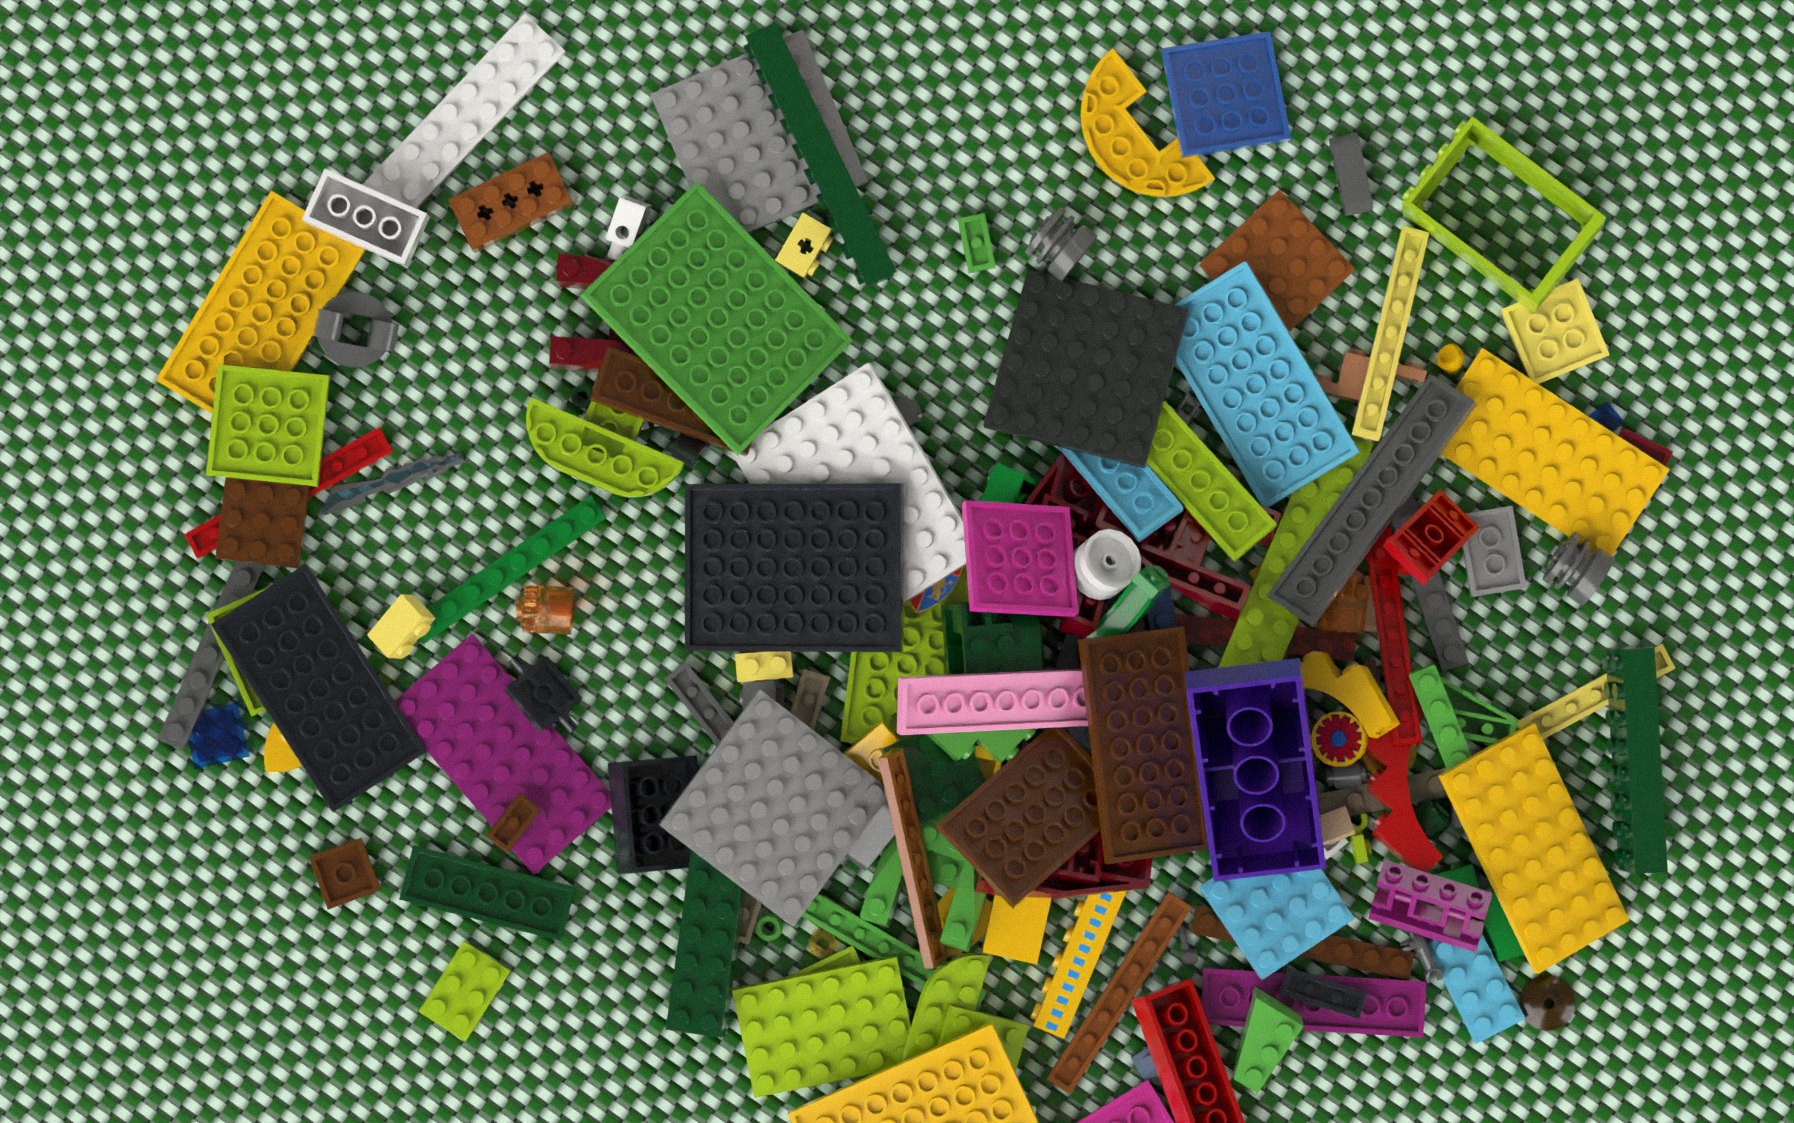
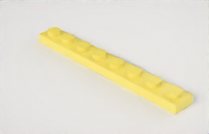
M1406 226L1401 228L1351 435L1379 441L1430 232Z

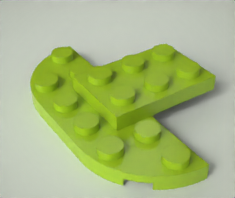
M530 398L526 413V427L534 449L553 468L619 496L643 497L654 494L668 486L678 476L685 464L680 460L636 442L645 422L643 419L591 401L584 419H581L537 399Z
M968 953L956 956L955 959L942 967L939 966L930 975L918 1001L902 1061L992 1022L1016 1072L1029 1025L975 1010L991 958L989 955Z

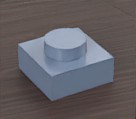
M1148 1047L1130 1057L1144 1081L1158 1075Z

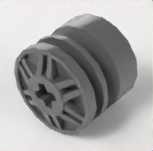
M1062 207L1046 217L1032 235L1029 246L1025 251L1031 257L1038 248L1041 249L1042 252L1036 259L1038 264L1050 256L1053 260L1049 265L1048 272L1061 282L1073 270L1097 238V235L1085 225L1079 227L1074 233L1069 230L1075 219L1072 215L1064 224L1059 222L1066 212Z
M1575 531L1556 549L1547 564L1548 566L1542 580L1550 583L1556 575H1559L1554 588L1558 590L1568 581L1571 585L1567 596L1583 606L1606 577L1614 563L1615 557L1601 548L1595 550L1590 556L1586 553L1591 541L1586 539L1577 548L1576 546L1581 535Z

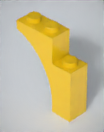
M1312 651L1302 658L1301 667L1305 690L1321 691L1342 702L1358 718L1369 737L1379 738L1400 724L1368 667L1353 664L1345 668L1341 676L1328 653Z

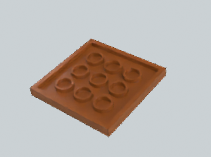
M1280 189L1198 265L1213 281L1242 262L1247 261L1289 332L1356 270Z

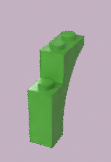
M1038 728L926 735L953 760L967 759L976 749L973 745L976 742L994 760L1003 762L1005 759L1010 761L1019 751L1016 746L1024 738L1027 741Z

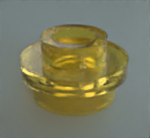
M818 930L809 938V950L816 957L826 958L835 951L836 939L828 931ZM821 938L826 939L828 942V946L825 949H820L817 946V941Z

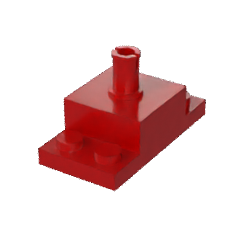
M1439 489L1382 547L1397 560L1395 568L1400 574L1408 575L1410 573L1424 585L1480 527Z

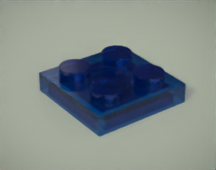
M238 703L202 710L188 741L194 769L250 757Z

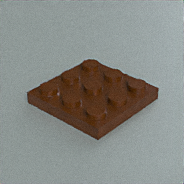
M225 477L215 558L300 568L310 486Z

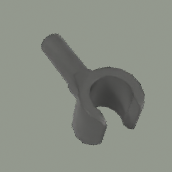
M1180 926L1178 932L1182 948L1181 960L1186 965H1196L1198 951L1197 949H1189L1185 928Z

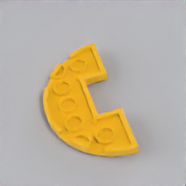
M1112 48L1092 71L1081 102L1083 137L1097 165L1105 174L1121 186L1133 192L1153 197L1185 195L1214 181L1215 177L1198 156L1181 157L1178 138L1159 152L1128 113L1126 108L1146 94L1147 91Z

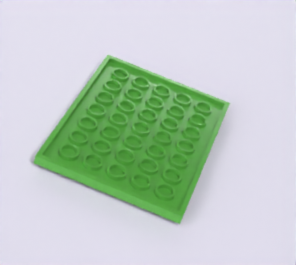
M698 182L679 198L580 295L737 456L853 341Z

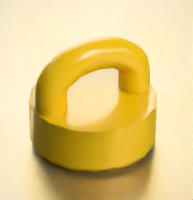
M1455 344L1445 345L1438 352L1436 363L1445 372L1454 375L1462 368L1465 353Z

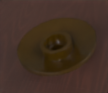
M1540 975L1531 979L1523 987L1519 998V1007L1526 1018V1022L1539 1030L1551 1031L1561 1028L1570 1020L1575 1009V997L1571 987L1563 979L1553 975ZM1547 998L1553 1000V1006L1549 1009L1544 1006V1001Z

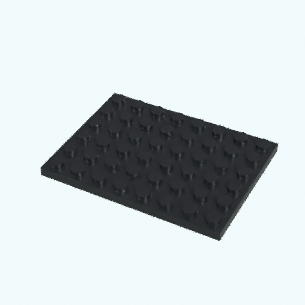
M685 484V651L903 652L904 484Z

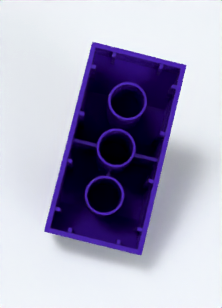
M1300 659L1185 672L1186 693L1214 881L1326 869L1310 723Z

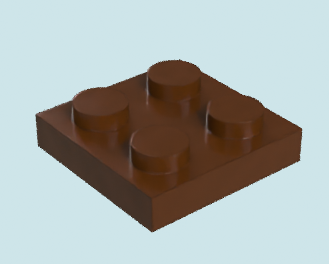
M362 838L309 857L328 910L381 890Z

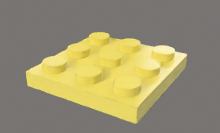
M1578 278L1555 287L1535 314L1519 302L1500 310L1527 377L1538 384L1610 355Z

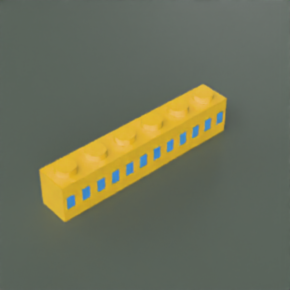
M1126 891L1087 895L1085 901L1079 900L1073 914L1077 916L1074 927L1069 925L1063 937V941L1067 942L1063 953L1057 952L1052 967H1055L1056 970L1052 978H1046L1041 992L1045 994L1041 1004L1036 1002L1030 1018L1034 1019L1033 1026L1065 1039Z

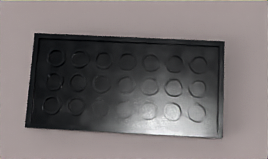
M306 564L210 624L332 813L427 752Z

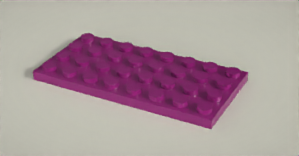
M471 634L397 698L395 703L426 751L492 827L519 792L542 808V811L512 848L514 853L535 875L611 809L610 791L552 724L541 733L534 728L504 692L505 688L513 683L514 680L477 637Z

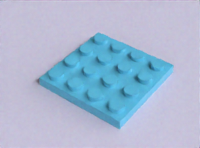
M1322 869L1214 881L1212 878L1199 887L1261 981L1355 919Z

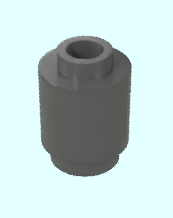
M1359 759L1349 766L1334 767L1326 765L1328 787L1335 786V789L1362 786V780H1367L1365 763L1360 764Z

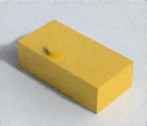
M994 895L982 953L1037 964L1051 898L1026 897L1013 909L1001 896Z

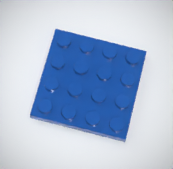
M1270 31L1167 47L1161 50L1182 158L1285 142L1291 139Z

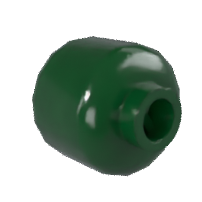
M1427 799L1414 810L1418 823L1431 841L1436 840L1451 825L1449 818L1451 813L1437 799L1435 801Z

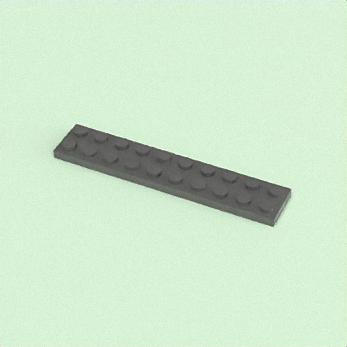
M1430 374L1269 591L1267 597L1300 620L1314 627L1476 407V402Z

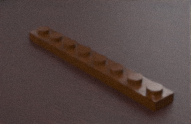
M1195 906L1190 933L1235 942L1213 909ZM1330 935L1299 957L1409 980L1415 953Z

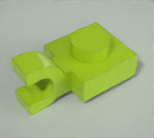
M1366 813L1360 814L1361 823L1358 826L1353 825L1356 834L1349 836L1356 864L1369 862L1368 855H1372L1370 841L1368 838L1364 839L1362 830H1364L1368 823Z

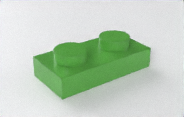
M985 213L957 218L968 274L996 268Z

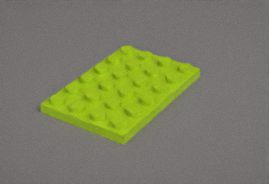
M897 955L732 988L754 1098L874 1074L902 1062L911 1024Z

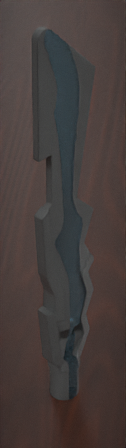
M462 452L446 457L434 455L428 460L418 458L411 464L405 462L399 470L386 469L381 479L333 486L321 513L328 515L367 502L365 496L381 491L390 494L412 485L421 478L429 480L447 472L453 466L465 463Z

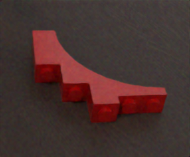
M1416 695V703L1420 723L1424 716V712ZM1388 731L1379 738L1367 735L1368 744L1365 752L1384 771L1382 772L1378 768L1367 780L1371 785L1366 791L1390 812L1389 815L1383 812L1374 821L1373 825L1376 828L1372 834L1406 866L1428 873L1443 856L1428 840L1417 821L1410 801L1407 771L1411 745L1393 747L1391 731Z

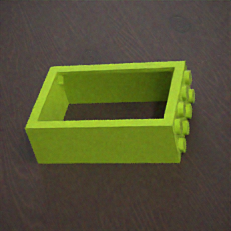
M1472 116L1468 122L1463 120L1454 131V140L1451 144L1448 142L1443 144L1436 154L1438 156L1436 163L1433 166L1429 163L1419 176L1420 180L1417 187L1415 188L1411 185L1403 195L1401 203L1403 205L1402 214L1424 231L1430 232L1429 235L1535 314L1603 228L1606 216ZM1470 145L1473 148L1476 145L1582 225L1580 227L1582 229L1535 290L1532 288L1530 291H1527L1424 213L1426 207L1423 204Z

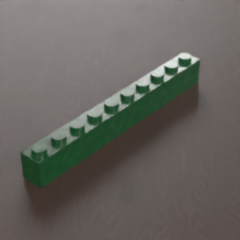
M776 22L745 36L747 42L743 46L749 60L755 59L760 68L755 72L762 86L767 84L772 93L767 96L774 111L777 109L781 111L783 119L779 120L785 134H792L796 142L791 146L798 160L804 159L808 167L804 170V173L810 185L816 183L820 192L816 195L822 210L828 208L832 216L828 222L835 235L840 233L844 241L840 247L846 259L852 258L856 266L852 271L858 284L864 283L868 289L897 275L887 250Z

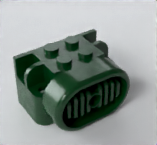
M969 602L941 604L946 675L1045 670L1042 629L1038 615L970 611Z

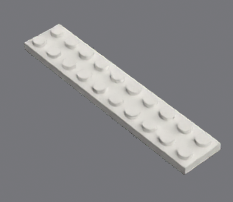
M524 14L362 185L418 209L566 53L565 50L529 16Z

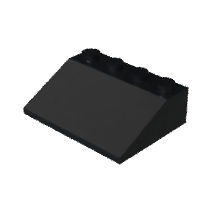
M697 755L608 763L617 874L689 868L691 849L662 828L659 823L699 771Z

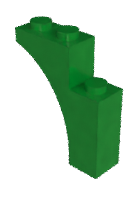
M1152 564L1140 570L1131 579L1130 584L1115 604L1099 621L1097 629L1087 638L1130 633L1156 604L1155 601L1170 586L1171 582L1167 579L1168 574L1157 565L1154 567Z
M1464 860L1448 864V870L1438 872L1437 868H1432L1428 872L1479 889L1473 864L1465 865ZM1485 888V891L1492 893V898L1485 920L1477 919L1485 923L1484 929L1491 941L1496 960L1503 961L1525 955L1493 888Z

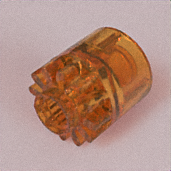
M1351 576L1317 621V630L1364 635L1369 586L1358 584L1359 578Z
M525 585L523 596H517L516 621H522V632L572 635L574 587Z

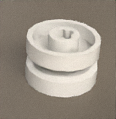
M1107 529L1098 531L1074 551L1076 587L1089 598L1098 600L1110 599L1127 587L1131 579L1141 568L1139 550L1132 539L1120 531Z

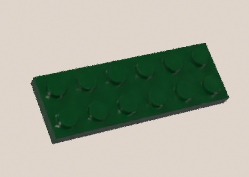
M413 845L399 900L562 941L576 887Z

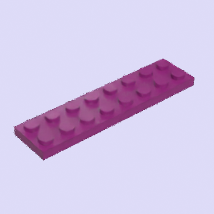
M1203 968L1201 1004L1209 1025L1244 1027L1253 997V990L1256 987L1300 1013L1304 1025L1302 1030L1421 1038L1424 1036L1426 981L1311 974L1367 992L1360 1018L1356 1019L1278 994L1284 975L1282 972H1274L1261 981L1255 971Z

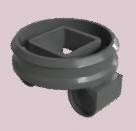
M346 292L333 297L322 309L318 308L313 336L317 337L320 347L333 361L348 367H363L377 361L386 351L394 352L399 324L392 323L390 314L385 306L373 296L361 292ZM343 312L371 317L365 347L338 342L344 319Z

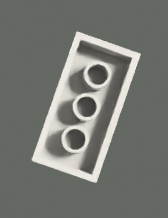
M324 168L302 220L313 227L408 268L430 217L423 211Z

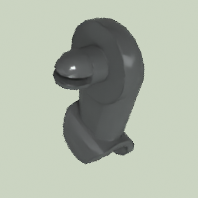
M1410 932V939L1404 940L1400 944V946L1407 945L1408 947L1401 948V950H1414L1415 954L1419 956L1425 969L1423 979L1426 981V984L1430 983L1429 975L1432 971L1435 972L1437 980H1441L1443 973L1436 967L1424 937Z

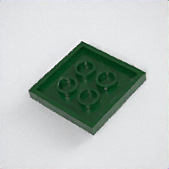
M914 734L881 749V753L884 755L893 748H903L919 824L956 808L986 782L974 753L965 760L963 758L953 760L926 734Z

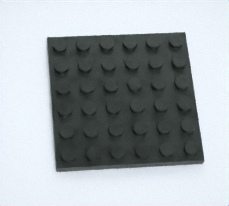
M1028 269L984 420V428L1146 468L1189 309L1067 278L1061 282L1051 274Z

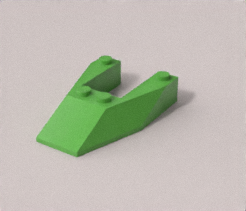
M950 810L920 824L932 883L955 889L940 942L944 945L969 952L987 893L975 891L978 871L936 828L937 823L952 811ZM895 835L884 847L860 913V917L863 920L890 928L905 880Z

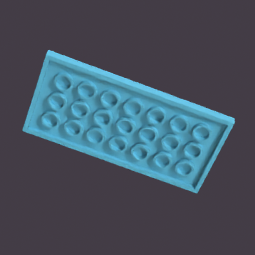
M1247 261L1242 262L1174 304L1189 309L1176 362L1262 506L1269 508L1360 453L1359 448Z

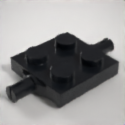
M518 654L515 655L509 663L512 664L519 675L513 683L505 688L504 692L539 733L549 725L560 722L571 734L579 726L576 725L568 713L583 698L548 656L537 664L527 666Z

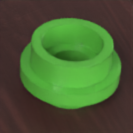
M773 913L762 914L755 923L757 935L766 941L777 939L783 930L781 919ZM768 921L772 922L775 926L772 932L764 930V924Z

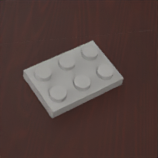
M1513 506L1466 513L1480 527L1462 546L1470 597L1527 588Z

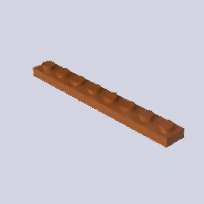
M893 748L878 758L879 769L882 774L885 796L891 814V823L894 828L897 850L900 855L903 877L905 878L908 891V900L911 905L920 954L923 959L924 968H935L949 957L946 945L940 942L943 929L903 748Z
M1170 892L1166 894L1046 1078L1068 1094L1072 1092L1131 1002V999H1133L1192 908L1190 905Z

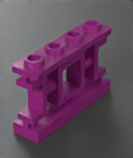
M1384 860L1376 886L1390 890V892L1377 889L1368 919L1476 953L1485 923L1471 918L1473 916L1485 920L1492 893ZM1419 899L1425 902H1429L1444 907V909L1436 908L1417 901Z

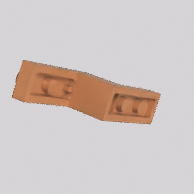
M1351 349L1350 353L1345 352L1343 354L1337 383H1332L1333 378L1316 375L1327 396L1359 403L1370 357H1366L1367 352ZM1406 361L1404 365L1398 364L1395 378L1422 384L1425 381L1427 371L1421 370L1420 364Z

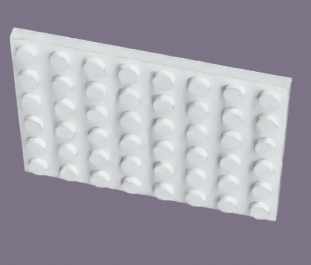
M871 363L863 365L766 427L752 441L746 457L740 454L737 456L731 451L750 484H904L903 604L966 565L963 517Z

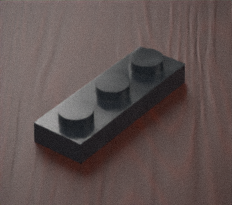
M1286 967L1278 994L1359 1019L1367 992Z

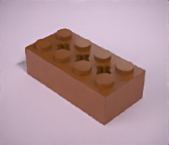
M549 152L448 199L474 253L575 206ZM534 185L538 187L543 186L544 188L540 190L542 194L538 197L534 193L530 194L531 187ZM511 196L513 199L518 198V201L515 202L517 206L512 209L509 205L505 206L506 199ZM486 208L488 211L493 210V213L490 214L492 218L487 221L484 217L480 218L481 211Z

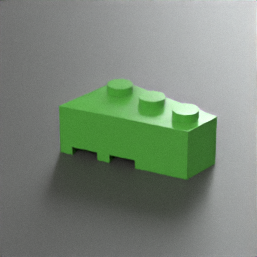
M1440 677L1465 739L1494 744L1516 731L1518 720ZM1427 725V732H1431L1429 725Z
M1254 987L1253 997L1247 1012L1245 1026L1240 1037L1232 1069L1234 1080L1258 1093L1304 1025L1300 1013Z

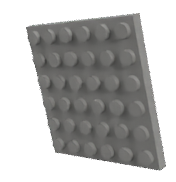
M803 29L783 37L855 187L868 183ZM743 54L650 95L689 187L691 188L698 182L747 233H751L819 204L816 195L820 192L816 183L810 185L804 173V170L808 168L804 159L798 160L791 145L796 142L792 134L786 135L779 120L783 119L780 109L774 111L767 95L772 93L767 84L762 86L755 72L760 69L756 60L750 61L747 54Z
M758 690L659 825L788 924L795 926L870 823L873 816L886 801L885 787L879 780L771 697Z

